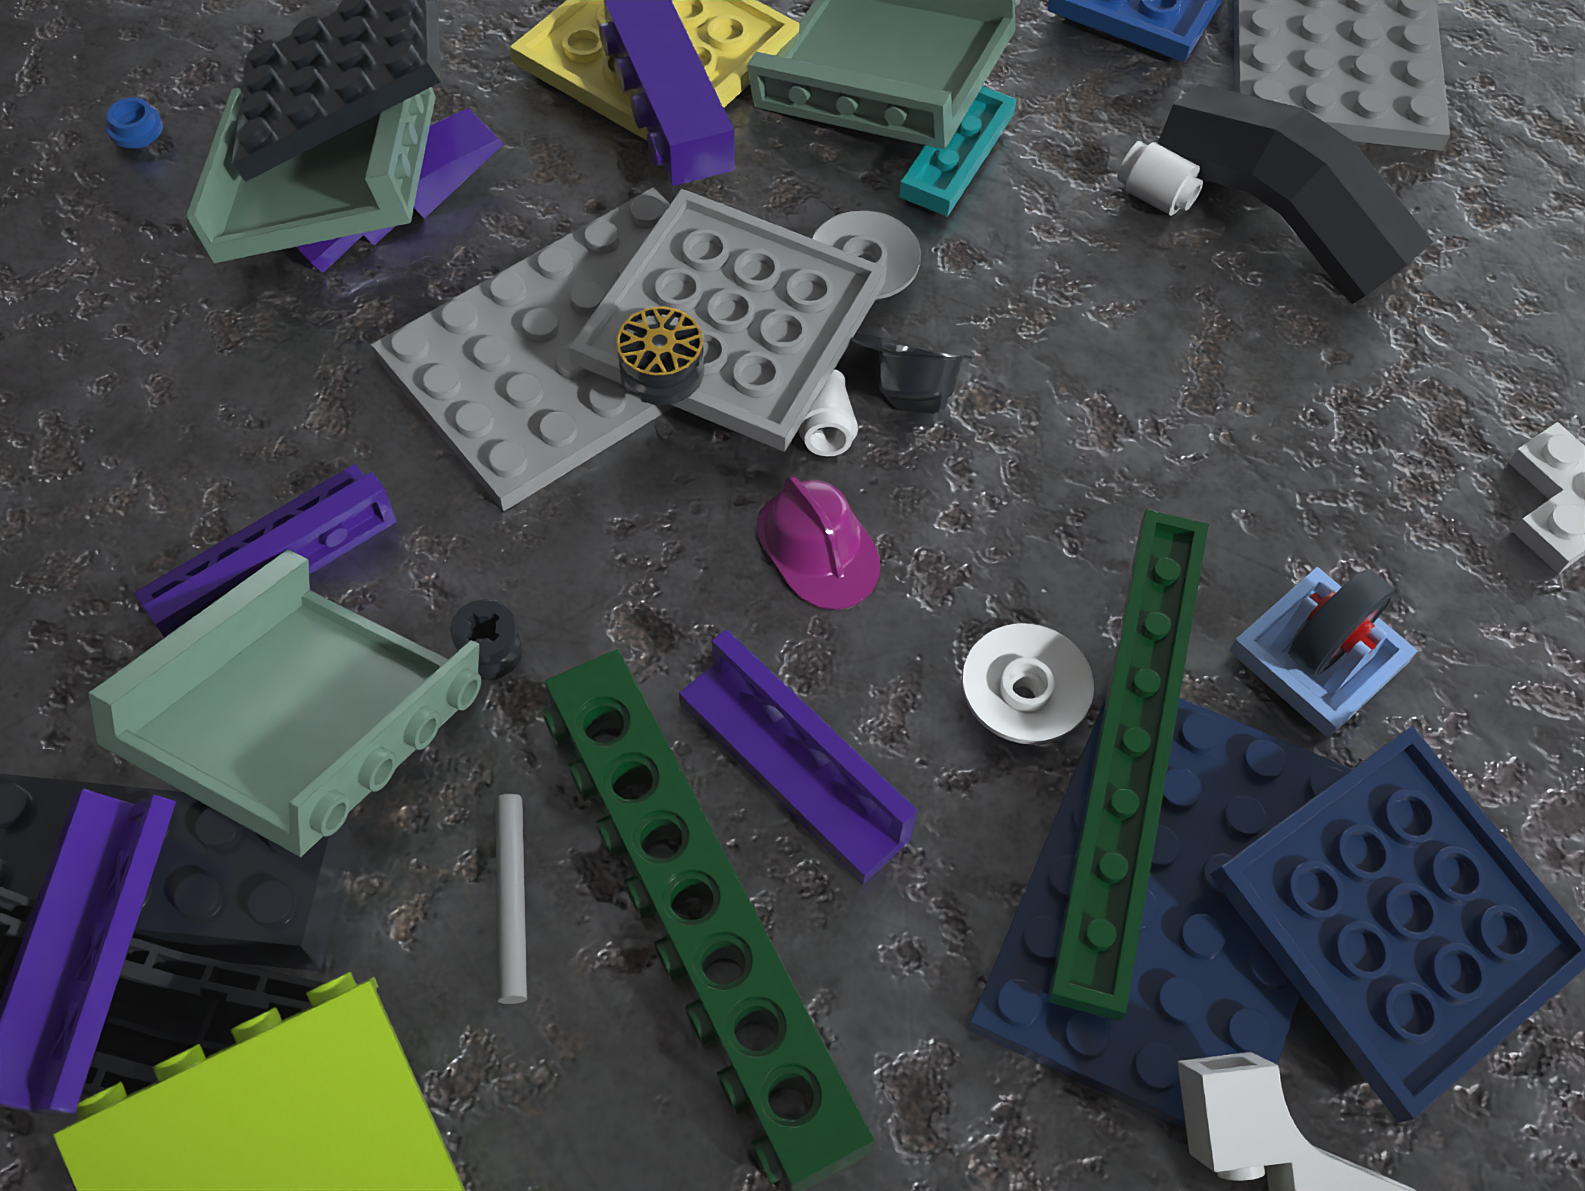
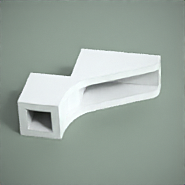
M1252 1052L1178 1061L1189 1154L1212 1171L1217 1172L1220 1178L1227 1180L1260 1178L1266 1174V1166L1269 1191H1416L1408 1185L1311 1145L1300 1133L1288 1111L1281 1086L1279 1065Z

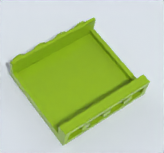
M351 971L307 992L306 994L312 1007L282 1021L277 1008H273L230 1029L236 1043L207 1058L199 1044L153 1066L152 1068L158 1081L127 1096L124 1086L120 1082L78 1102L75 1111L78 1120L53 1134L77 1191H465L376 991L378 984L375 978L372 977L356 984Z

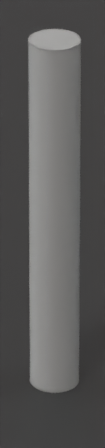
M503 794L495 798L498 1002L502 1004H518L527 1000L523 801L520 795Z

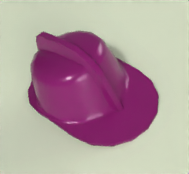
M793 475L785 480L783 490L764 506L758 516L757 536L763 549L771 558L788 586L803 601L821 609L841 610L859 604L873 592L880 577V556L873 540L852 512L844 494L832 484L820 480L799 481Z

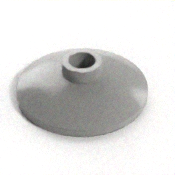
M867 210L845 212L824 222L812 237L814 240L887 267L885 284L875 300L892 296L905 289L914 280L919 270L921 249L916 236L904 223L884 213Z

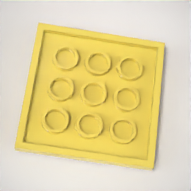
M566 0L510 46L512 62L515 65L647 141V128L639 129L632 113L631 92H622L614 66L615 57L614 55L607 57L601 44L599 24L606 23L604 0ZM672 0L723 108L750 85L747 64L755 52L777 55L781 48L799 32L798 22L757 0Z

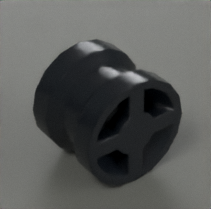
M488 599L472 601L460 608L453 617L450 627L452 642L457 652L470 640L479 643L478 674L483 680L502 678L512 672L520 662L523 650L515 618L509 608L496 600ZM495 631L496 636L484 637L480 633Z

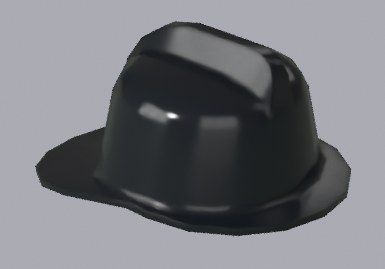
M855 333L850 338L852 342L873 348L878 387L895 408L905 412L931 414L942 412L947 405L948 398L951 397L955 390L963 359H975V356L938 353L905 342L873 335Z

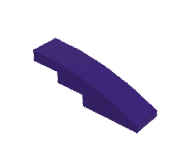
M469 108L430 125L414 208L424 219L503 146L500 139ZM394 227L297 246V248L317 269L324 273L363 235L373 245H376Z

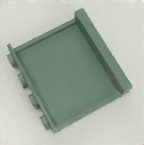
M815 0L799 22V32L781 48L777 55L756 51L748 62L747 68L754 107L946 149L1016 31L1015 0Z
M432 87L247 182L231 165L238 113L244 97L239 88L231 89L214 140L210 145L205 165L199 176L191 204L186 213L187 225L192 237L197 242H202L213 263L411 223L436 98Z
M287 549L89 692L96 741L103 748L297 856L302 857L323 836L334 834L342 826L348 813L371 791L376 792L382 789L392 777L395 769L416 749L421 750L428 746L435 737L438 728L458 710L463 711L473 703L481 687V676L478 674L479 643L470 640L448 660L311 591L308 559Z

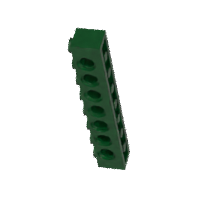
M619 648L546 679L545 684L551 705L542 708L541 712L555 744L558 746L568 742L576 758V761L567 765L582 800L587 801L595 797L604 815L603 818L595 821V824L611 859L623 855L633 876L624 880V884L640 919L652 915L663 938L653 943L668 978L673 982L683 977L694 1001L685 1005L684 1008L699 1042L703 1047L714 1042L726 1065V1068L716 1072L732 1110L735 1114H738L747 1109L760 1136L750 1141V1145L769 1185L782 1180L787 1191H805L869 1156L875 1140ZM602 729H615L621 732L616 739L606 743H599L590 739L596 732ZM631 783H641L650 788L647 794L634 800H627L617 795L621 788ZM661 839L672 840L680 846L673 856L665 859H656L645 853L650 844ZM688 898L703 899L711 906L710 911L698 920H685L674 913L676 906ZM722 958L736 961L744 970L736 981L729 984L714 983L705 976L704 972L709 964ZM750 1022H763L775 1031L777 1038L770 1047L760 1051H752L744 1048L737 1041L736 1034L739 1029ZM794 1087L807 1095L811 1103V1109L802 1118L785 1120L777 1116L770 1108L769 1100L771 1096L781 1088Z

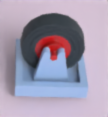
M1316 567L1239 635L1229 652L1322 734L1330 738L1405 667L1418 650L1379 618L1395 594L1392 587L1379 575L1366 569L1355 575L1341 587L1320 568Z

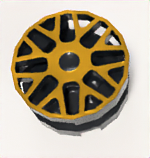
M665 306L652 307L632 314L621 325L616 337L621 382L628 393L634 391L640 395L641 402L653 405H668L689 398L700 387L704 376L702 330L694 318L678 309ZM654 316L657 324L648 325L646 317ZM675 317L679 318L676 326L670 324ZM629 329V330H633V331H636V332H635L634 334H631V333L627 332L626 330Z

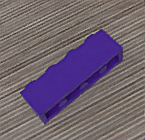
M604 0L606 23L599 24L601 44L607 57L612 55L615 57V72L621 91L631 92V108L637 127L639 129L647 128V142L654 165L664 166L672 186L734 171V129L672 0Z

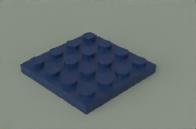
M1413 725L1387 742L1209 874L1398 1123L1415 1119L1585 969L1584 933Z

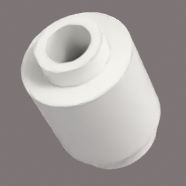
M1140 141L1135 143L1123 160L1117 176V180L1126 185V192L1171 216L1179 208L1187 211L1196 200L1203 185V181L1197 178L1200 170L1198 165L1154 142L1150 145Z

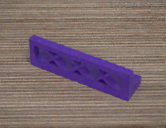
M353 464L133 593L165 638L287 549L308 559L310 575L393 525L397 520L384 486L372 472L364 475L357 465Z
M725 629L712 640L713 665L679 692L680 705L864 885L911 841L918 810L731 632Z
M81 789L74 794L0 1002V1106L47 1116L75 1114L176 801L152 795L137 804H132L86 789Z

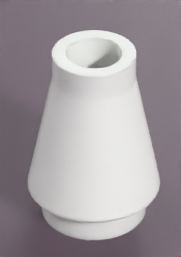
M835 369L798 429L806 447L817 455L835 456L849 449L858 433V424L845 388V378L841 372Z

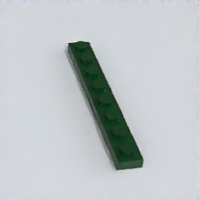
M1149 509L1145 510L1140 523L1047 1002L1116 1021H1121L1125 1016L1128 1005L1209 526L1208 523Z

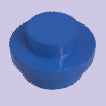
M136 97L124 98L112 104L107 111L106 131L112 142L118 146L142 148L151 144L162 132L163 122L158 111L143 99Z

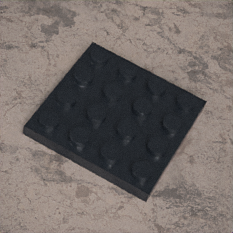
M343 0L337 7V11L322 19L313 16L303 20L293 29L291 35L276 43L272 40H267L255 46L248 53L245 62L241 91L244 97L238 113L231 163L244 181L247 182L440 83L438 1Z

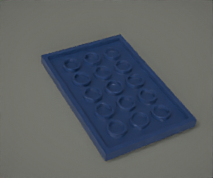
M1105 697L967 1030L1187 1132L1178 1061L1252 1052L1278 1065L1300 995L1209 874L1352 768L1179 697L1126 1014L1121 1021H1116L1047 1002L1104 713Z

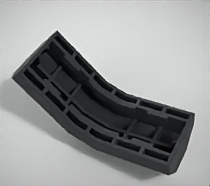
M1199 84L1173 104L1157 144L1198 165L1200 170L1197 178L1249 192L1278 212L1351 304L1367 296L1407 266L1433 243L1432 239L1357 145L1306 109Z
M0 887V1002L36 900ZM132 938L81 1094L92 1096L122 1082L128 1096L157 1082L158 1079L152 1067L200 1044L207 1058L236 1043L230 1029L260 1014L277 1008L283 1021L312 1007L306 993L325 984V982L182 953Z

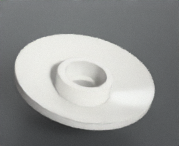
M1020 623L999 627L977 641L965 661L962 674V688L971 712L988 730L1013 742L1043 744L1068 735L1083 721L1092 703L1094 680L1087 659L1071 640L1050 628ZM1026 687L1034 693L1035 698L1027 699L1020 697L1013 689Z

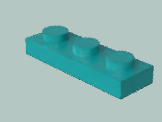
M982 86L946 149L925 145L901 180L899 197L948 217L1013 117L1017 99Z

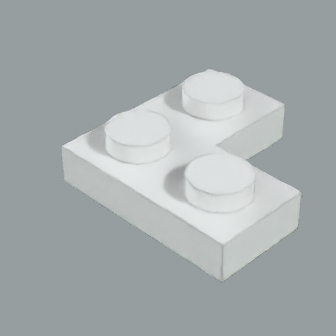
M1557 422L1517 449L1508 463L1549 499L1525 516L1512 532L1559 574L1585 555V445Z

